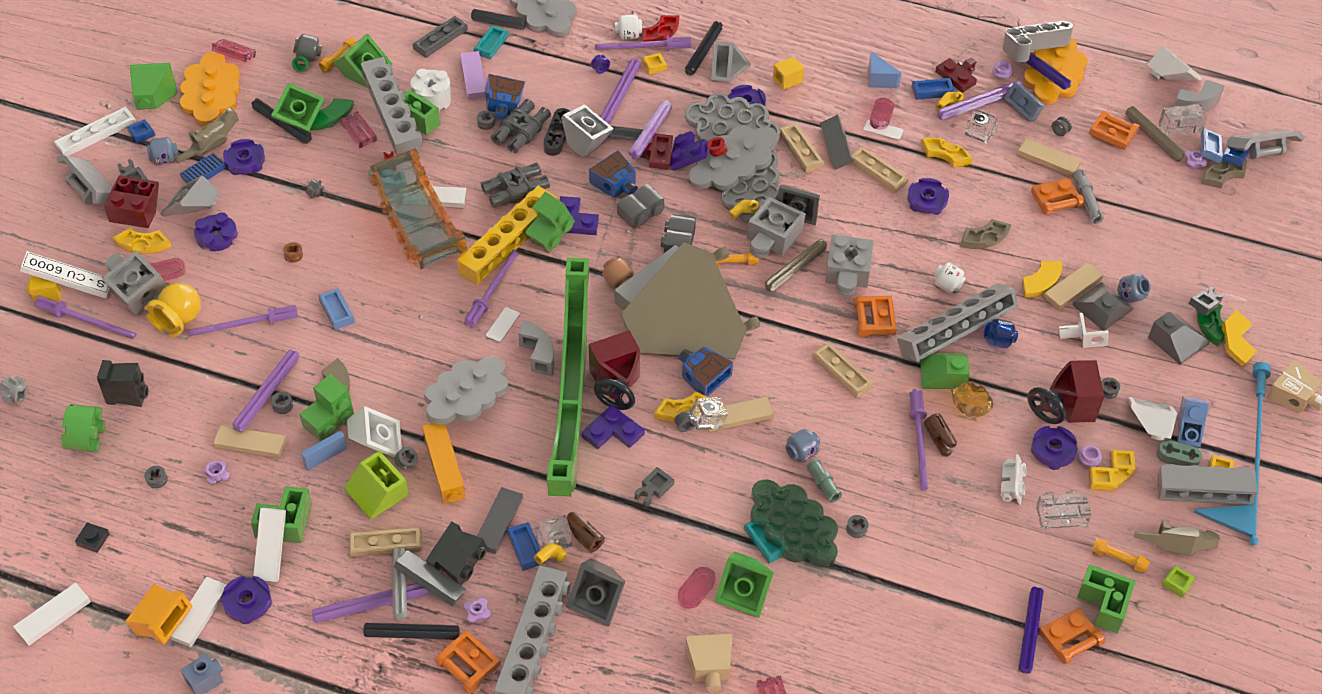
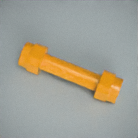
M353 37L346 39L343 42L344 46L329 58L324 57L318 63L319 68L323 72L330 71L334 67L333 61L357 42V40Z
M747 251V254H729L728 258L716 261V264L719 266V263L747 262L748 265L759 264V258H756L750 251Z
M1096 538L1092 552L1099 556L1106 554L1135 566L1134 570L1146 573L1150 563L1149 559L1142 555L1135 557L1108 546V542L1103 539Z

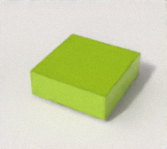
M1174 565L1164 579L1162 586L1183 598L1196 577Z

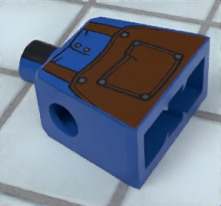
M488 74L485 86L486 109L495 112L496 119L504 120L512 109L517 108L525 81Z
M618 150L589 169V183L612 197H617L623 192L630 195L638 190V187L635 185L636 171Z
M706 347L700 348L695 354L684 349L679 355L678 359L684 363L682 366L683 379L695 391L707 397L732 376L733 362Z

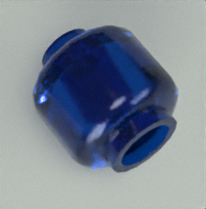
M997 318L986 324L984 338L987 339L989 345L1005 349L1017 341L1018 331H1016L1013 322Z

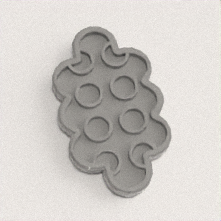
M510 0L511 5L517 8L518 17L526 19L527 27L530 30L538 32L547 30L553 36L567 35L571 31V20L577 14L576 5L569 0Z
M716 93L709 96L706 103L693 102L685 109L686 122L696 127L698 140L705 139L708 142L712 138L729 135L731 130L738 126H747L753 131L761 127H770L776 131L778 141L780 139V128L775 122L769 120L768 109L759 103L749 105L747 100L742 97L729 99L722 93Z
M738 126L731 130L729 135L718 136L725 140V145L727 146L726 153L714 157L711 156L708 149L707 157L696 162L697 165L690 170V182L692 186L698 189H705L714 185L720 190H729L736 186L739 180L751 179L756 170H762L771 164V150L778 143L776 131L770 127H761L753 131L750 127Z
M771 151L772 162L767 168L756 170L751 179L739 180L733 188L723 190L721 198L725 208L731 210L742 200H756L759 203V209L769 197L778 201L779 189L777 186L781 179L777 170V155ZM742 213L739 218L749 223V220L755 213Z
M496 357L483 358L477 363L471 360H462L452 366V371L441 373L437 378V383L429 385L424 392V400L428 404L426 409L427 419L431 423L445 425L455 419L469 422L479 418L481 410L493 407L496 403V397H501L508 391V380L504 376L505 363Z

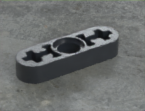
M559 108L553 114L543 142L544 152L547 155L555 156L562 151L566 135L560 119L564 114L570 112L569 109ZM557 129L563 131L560 134L553 133V131Z

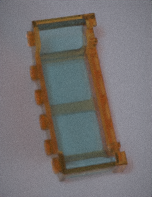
M415 148L371 165L369 179L372 186H376L382 201L379 203L383 214H388L389 217L387 219L391 229L395 228L397 231L395 235L399 244H404L405 246L403 250L408 260L411 259L414 265L421 270L424 269V266L456 253L466 252L467 244L462 231L455 229L426 176L424 166L422 167L419 161L420 155Z

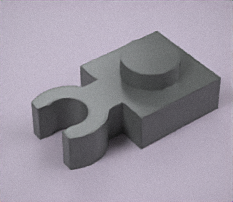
M131 159L128 160L129 166L122 167L120 163L118 164L121 176L148 180L140 167H134Z
M1210 287L1208 292L1202 290L1191 297L1189 305L1198 312L1208 315L1218 307L1225 294L1217 295L1214 293L1215 287Z
M656 467L642 481L643 487L635 491V499L646 496L644 506H649L654 495L660 499L674 485V479Z

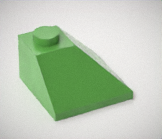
M369 34L364 35L333 61L346 78L365 87L367 86L362 75V62L384 57L386 64L392 65V62Z
M170 62L130 65L132 96L136 110L157 109L178 93Z
M288 83L271 117L309 133L325 98Z
M936 351L920 360L922 388L966 390L970 373L968 356L964 352Z
M734 551L727 559L714 601L759 618L774 572L757 559Z

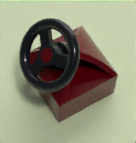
M630 330L589 344V371L596 382L594 384V393L603 404L608 407L613 405L618 410H628L634 406L635 396L628 387L632 386L640 377V348ZM624 394H626L629 399L627 403H625L622 400ZM604 395L609 396V397H610L611 399H613L615 402L609 400V399L606 398Z
M1097 360L1069 361L1056 376L1049 390L1042 387L1031 389L1027 399L1035 415L1049 424H1060L1065 418L1069 423L1096 422L1105 397ZM1036 394L1040 396V405L1035 403L1034 396ZM1042 411L1050 412L1057 418L1049 417Z

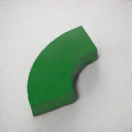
M334 98L329 106L319 111L310 130L332 127L333 123L339 120L343 121L352 111L354 101Z
M1221 304L1208 315L1197 311L1199 328L1205 337L1217 347L1225 339V333L1222 332L1221 326L1223 324L1220 317V311L1223 306Z

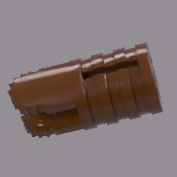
M940 413L932 414L925 419L924 426L941 454L948 457L952 453L953 449L951 448L956 446L957 441Z
M570 512L567 515V526L574 534V537L590 553L597 551L604 543L605 537L579 514Z

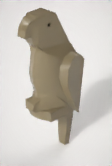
M227 108L221 117L206 125L202 130L189 131L192 145L190 149L178 156L175 161L180 163L195 155L201 156L224 144L227 140L228 132L239 120L237 113L232 108Z
M1162 520L1158 534L1137 531L1134 533L1135 538L1155 543L1157 548L1187 556H1192L1200 550L1217 548L1220 540L1219 535L1213 531L1206 530V532L1190 526L1175 527L1166 520Z

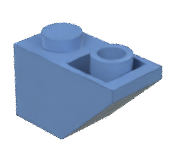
M1182 396L1178 415L1177 442L1201 447L1209 403L1206 400Z

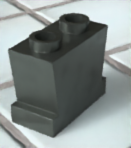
M102 360L97 381L106 404L115 405L116 403L142 407L144 398L148 397L149 388L144 382V373L141 372L139 364L112 363L110 360Z
M451 521L425 561L438 571L440 569L462 586L464 581L469 580L472 576L473 567L477 561L482 560L485 556L487 545L483 538L463 532L458 524Z

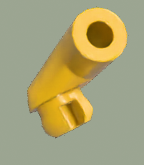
M959 91L945 93L936 104L937 110L963 101V93Z
M742 200L728 214L734 220L742 213L753 214L758 211L759 203L756 200Z
M549 543L534 555V559L540 565L549 558L563 562L567 557V552L563 550L562 546Z

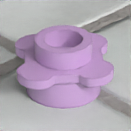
M1200 150L1185 152L1188 167L1199 169L1207 164V161L1201 156Z
M212 461L205 466L204 472L208 475L207 482L209 484H215L216 481L227 480L230 477L229 472L226 471L227 465L224 461Z
M479 598L478 601L474 602L467 601L464 604V609L468 612L467 620L469 622L480 623L491 616V612L487 609V600L485 598Z

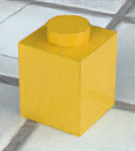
M794 56L774 64L773 79L783 90L802 83L805 72L804 66Z
M30 275V283H26L28 295H32L34 302L37 301L38 296L53 301L61 300V284Z

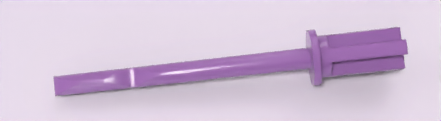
M667 36V41L595 44V50L667 46L668 51H670V49L691 48V37L669 38Z
M515 249L500 269L482 299H475L473 301V307L464 321L466 326L469 325L470 328H474L482 314L488 311V299L518 255Z
M38 296L37 301L34 302V306L55 314L57 318H61L65 314L129 338H134L137 335L126 329L67 309L66 302L63 301L56 302Z
M296 305L272 310L268 308L269 314L190 329L188 334L193 336L270 320L271 324L274 325V322L297 318L298 311Z
M913 389L912 392H909L911 404L909 417L915 420L921 490H927L928 483L922 419L927 417V412L924 410L923 391Z

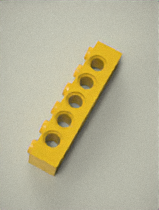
M540 186L530 191L506 216H502L494 227L489 228L483 237L475 241L471 248L458 257V274L478 286L510 256L514 249L516 250L529 238L525 232L538 217L532 207L543 193L547 192L556 199L557 197Z

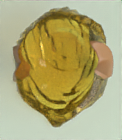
M966 382L951 390L956 408L967 417H982L993 408V399L983 385L976 386L974 382Z

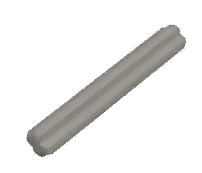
M403 547L395 548L392 551L393 566L396 560L405 553ZM393 567L394 619L398 621L400 619L404 620L407 617L406 575Z

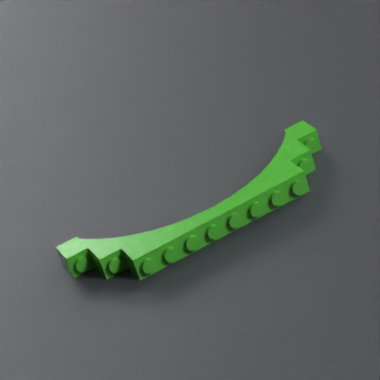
M567 258L561 383L555 442L552 458L548 463V496L572 497V492L576 488L587 352L589 258Z

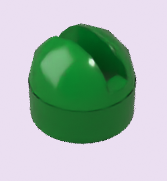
M298 56L293 59L292 66L297 72H303L308 69L309 60L307 57ZM298 61L305 62V64H298Z

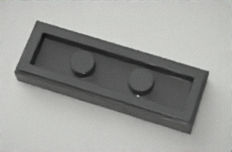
M454 16L412 44L413 49L427 58L466 32L468 25Z
M838 114L821 122L822 132L835 170L854 162Z
M501 487L477 535L484 539L487 545L486 551L494 554L497 553L523 499L522 493Z
M409 550L400 556L393 566L451 606L466 591L464 587Z

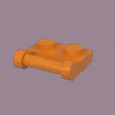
M1103 110L1090 128L1089 134L1125 150L1133 137L1136 136L1140 125L1136 123L1131 124L1109 114V111Z
M1069 177L1034 185L1031 189V193L1045 215L1073 206L1077 208L1082 207L1085 204L1084 197L1081 194L1079 195Z
M858 296L853 299L854 307L857 310L859 325L857 327V334L859 337L896 334L897 327L892 296ZM866 306H871L873 325H867Z
M1079 607L1041 627L1038 632L1063 664L1070 662L1072 657L1094 645L1099 646L1105 642L1103 634L1095 629ZM1084 634L1088 636V638L1068 649L1063 648L1064 645Z
M468 630L462 633L435 658V663L440 667H445L464 685L463 689L469 694L474 692L478 685L501 665L500 660ZM453 655L457 656L475 674L469 677L450 658Z

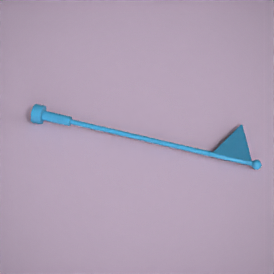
M1266 362L1255 363L1252 375L1257 378L1256 396L1258 397L1255 450L1257 495L1254 504L1195 509L1194 513L1250 536L1249 543L1251 545L1258 544L1256 530L1263 397H1265L1266 379L1271 375V366Z

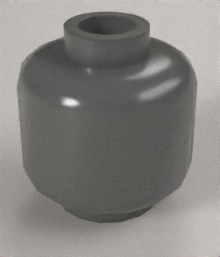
M301 34L299 38L296 37L293 49L296 57L304 56L313 62L316 56L321 55L322 45H319L317 37Z

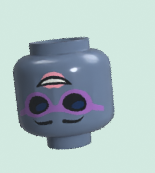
M169 137L152 139L150 145H147L149 160L153 161L156 165L173 163L175 155H178L177 144L172 143Z
M1136 273L1122 277L1118 283L1117 291L1122 300L1132 303L1146 299L1151 285L1145 276Z
M801 429L788 437L785 449L792 460L804 462L818 454L820 439L815 432Z

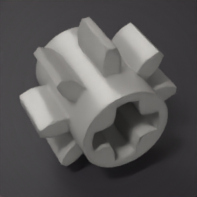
M9 376L3 379L0 383L1 399L8 404L12 401L14 403L23 401L28 393V386L24 384L25 380L19 376L15 378Z

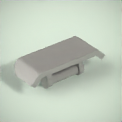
M1270 129L1234 135L1228 139L1227 143L1230 148L1239 151H1247L1250 148V157L1257 159L1267 155L1285 154L1287 151L1286 138L1302 142L1305 137L1300 131ZM1276 139V146L1260 149L1261 141Z
M65 155L58 156L57 163L67 164L71 169L65 177L66 183L73 187L82 198V201L87 205L93 202V204L104 206L113 187L89 160ZM78 178L86 185V187L88 188L87 191H86L85 188L77 181Z

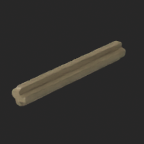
M1131 106L1126 110V116L1134 123L1140 125V128L1176 161L1184 158L1185 151L1137 108Z
M823 239L817 240L766 280V289L774 291L825 251L828 245L827 242Z

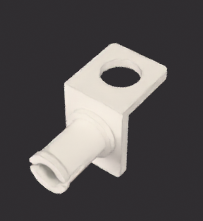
M1079 313L1078 325L1059 326L1060 340L1079 337L1082 339L1083 348L1108 346V331L1086 332L1083 313ZM1094 337H1103V339L1098 342H1094L1091 340Z

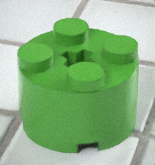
M77 404L67 406L62 422V427H65V435L61 434L63 449L88 452L99 451L100 439H98L99 433L103 434L105 429V420H101L102 407Z

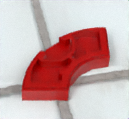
M661 15L660 20L655 25L642 28V42L666 41L667 36L669 38L672 37L678 29L680 15Z

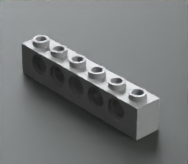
M384 57L362 62L363 79L397 158L421 152L420 143H423L421 133L415 130L417 129L416 122L413 117L410 118V109L408 104H404L405 99L402 90L398 91V81L396 77H392L391 65L386 64Z
M997 283L898 336L897 341L902 357L918 362L1017 308L1018 303L1014 288Z
M539 566L496 684L495 694L534 693L532 685L534 679L538 680L542 669L540 662L548 654L549 644L547 642L549 637L554 636L556 616H561L564 604L562 602L563 596H567L570 590L571 583L567 581V572ZM546 594H553V596H551V597H546V596H544V595H546ZM540 614L546 615L545 617H537ZM531 635L539 636L537 638H530ZM524 656H531V657H532V658L527 659V660L522 659V657H524ZM517 677H523V678H525V679H523L522 681H515V680H514V679L517 678Z

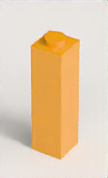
M430 423L422 425L425 444L443 504L455 503L465 499L464 483L446 424L437 425Z

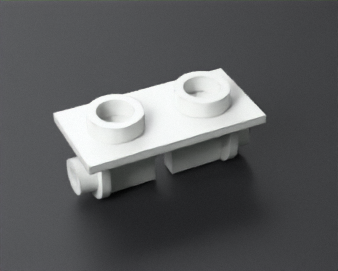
M1016 454V461L1007 459L1003 463L1002 479L1010 481H1002L1000 496L1006 502L1017 499L1018 504L1021 505L1022 496L1025 495L1023 477L1027 475L1026 464L1022 463L1019 454Z

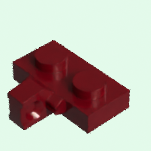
M971 57L963 63H956L949 58L937 65L935 72L943 78H950L952 85L963 93L976 85L977 79L971 74L975 70L977 61Z
M654 134L652 143L647 145L640 158L650 160L649 168L669 170L673 135Z

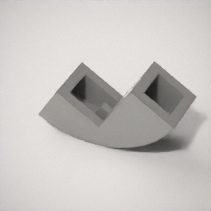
M1205 80L1200 94L1180 89L1172 112L1183 115H1195L1211 110L1219 102L1225 85Z
M524 320L518 333L519 346L534 350L530 358L531 371L552 376L554 372L552 341L542 328Z

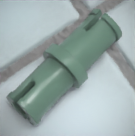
M819 460L811 461L807 465V469L816 480V486L822 489L830 503L838 501L842 494L833 483L831 474L825 471Z

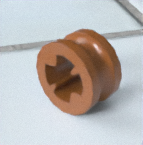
M292 242L284 246L283 252L286 261L295 263L302 259L303 252L300 244Z

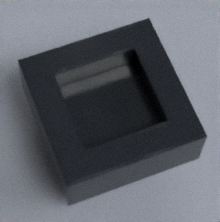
M87 522L76 538L75 543L79 547L98 553L108 538L109 531L106 528Z

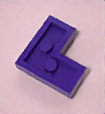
M692 131L678 135L674 139L669 167L676 171L707 157L708 142L705 139L694 142L695 135Z
M560 196V201L565 204L575 220L570 231L566 233L597 235L599 214L579 213L580 197Z
M613 405L608 407L581 432V437L597 449L604 445L612 436L631 448L645 435L644 428Z

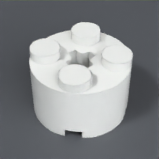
M426 69L417 70L416 75L411 79V91L437 106L439 110L444 107L445 109L448 108L451 104V88L447 72Z

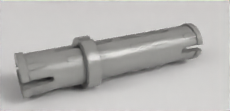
M1078 169L1072 174L1077 186L1076 190L1079 195L1081 194L1084 197V206L1091 223L1098 224L1103 221L1104 217L1093 194V186L1088 181L1085 171Z

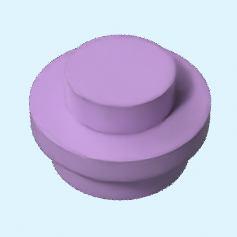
M999 61L993 67L992 72L997 78L1006 79L1011 76L1012 68L1008 62Z
M1088 445L1080 450L1079 460L1087 467H1096L1100 464L1102 455L1097 447Z

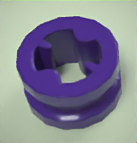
M599 54L591 61V67L598 74H602L610 67V61L603 54Z

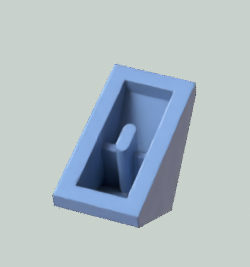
M874 52L871 53L868 67L869 87H899L901 72Z

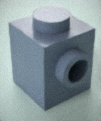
M207 653L180 669L185 682L194 694H206L223 683L220 674L223 668L216 658L211 660Z

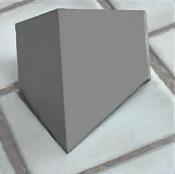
M714 41L711 80L731 82L748 68L751 63L734 43Z

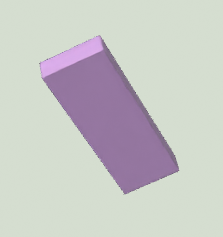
M479 51L460 53L467 98L486 97V85Z

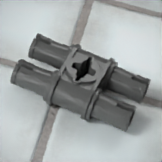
M525 99L518 108L511 110L505 120L500 122V127L491 135V140L493 143L497 142V145H500L508 135H511L514 138L507 144V148L511 152L517 153L524 144L532 141L533 136L537 132L542 130L543 123L551 117L550 110L548 108L545 110V107H541L536 115L530 116L528 114L535 108V104L531 100Z
M536 162L522 168L517 166L515 169L505 173L500 172L497 177L481 182V188L485 195L495 190H503L489 195V201L492 207L495 208L504 203H515L517 200L525 198L537 186L543 189L550 188V183L546 175L535 180H527L541 175V168Z

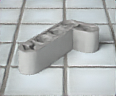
M1056 21L1008 28L1005 31L1003 50L1013 60L1027 62L1030 51L1069 45L1073 24L1068 21Z

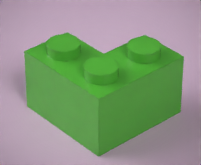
M411 90L403 94L404 104H408L411 113L410 118H414L417 130L428 135L440 125L439 108Z
M544 192L532 207L538 217L525 233L532 242L550 253L553 248L558 246L563 235L570 231L575 220L564 203L549 193Z
M331 374L313 387L316 401L299 414L302 426L319 441L331 436L343 423H347V419L354 415L349 390Z
M285 486L280 506L257 503L251 520L255 538L258 537L260 508L286 510L283 541L301 543L312 506L309 489Z
M1090 564L1088 565L1077 598L1100 606L1094 626L1118 634L1128 608L1135 580Z

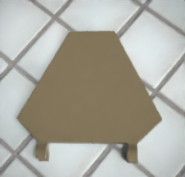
M683 242L621 313L627 329L630 330L640 348V354L679 356L684 349L695 354L700 348L706 347L727 359L736 358L746 331L760 327V322L756 316L743 323L716 264V261L729 257L726 246L710 253Z

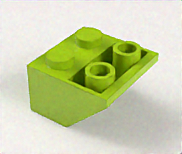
M380 450L360 462L344 486L346 493L370 520L409 496L406 479Z

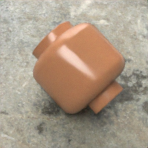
M613 257L603 265L602 275L609 285L615 289L634 275L632 268L623 258Z

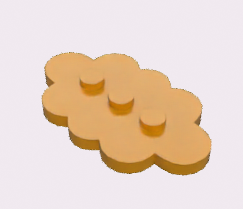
M1071 38L1070 44L1067 46L1034 50L1033 54L1070 79L1071 86L1063 90L1027 64L1023 81L1027 87L1034 89L1033 95L1043 104L1047 105L1055 103L1059 97L1069 98L1077 93L1078 84L1083 81L1084 70L1088 63L1086 55L1077 51L1076 41Z
M209 52L201 58L200 64H192L184 70L185 81L180 86L182 94L180 106L183 112L194 114L197 124L206 126L217 120L221 114H224L226 112L225 109L232 108L234 110L236 108V96L240 92L238 82L240 72L237 65L226 63L223 54Z

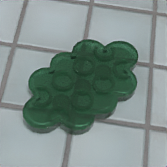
M768 479L757 481L753 485L751 498L755 505L751 509L750 520L756 528L764 530L765 540L770 545L780 547L781 554L785 559L791 562H802L808 559L818 567H828L836 561L838 549L833 541L838 533V525L834 519L823 515L824 510L819 502L808 499L806 491L799 485L788 484L780 487L777 483Z

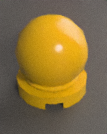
M171 283L161 291L158 300H151L144 307L149 312L146 317L158 331L161 332L164 329L170 333L169 337L176 338L184 330V325L197 317L201 310V298L196 289L190 285Z

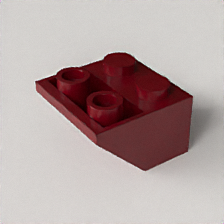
M119 175L104 204L109 222L149 228L156 214L159 182Z

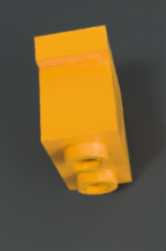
M154 583L125 622L136 636L151 637L157 643L165 645L193 606L183 592L175 590L172 594Z

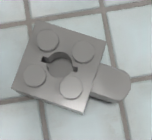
M769 197L749 220L747 239L751 240L750 253L756 258H764L772 250L783 256L802 233L805 213Z
M832 235L825 282L836 284L837 293L840 295L851 296L856 291V287L867 288L874 240Z
M137 251L127 258L120 254H113L106 261V267L109 272L102 279L111 292L135 316L144 310V307L151 300H156L161 291L168 286L162 276Z

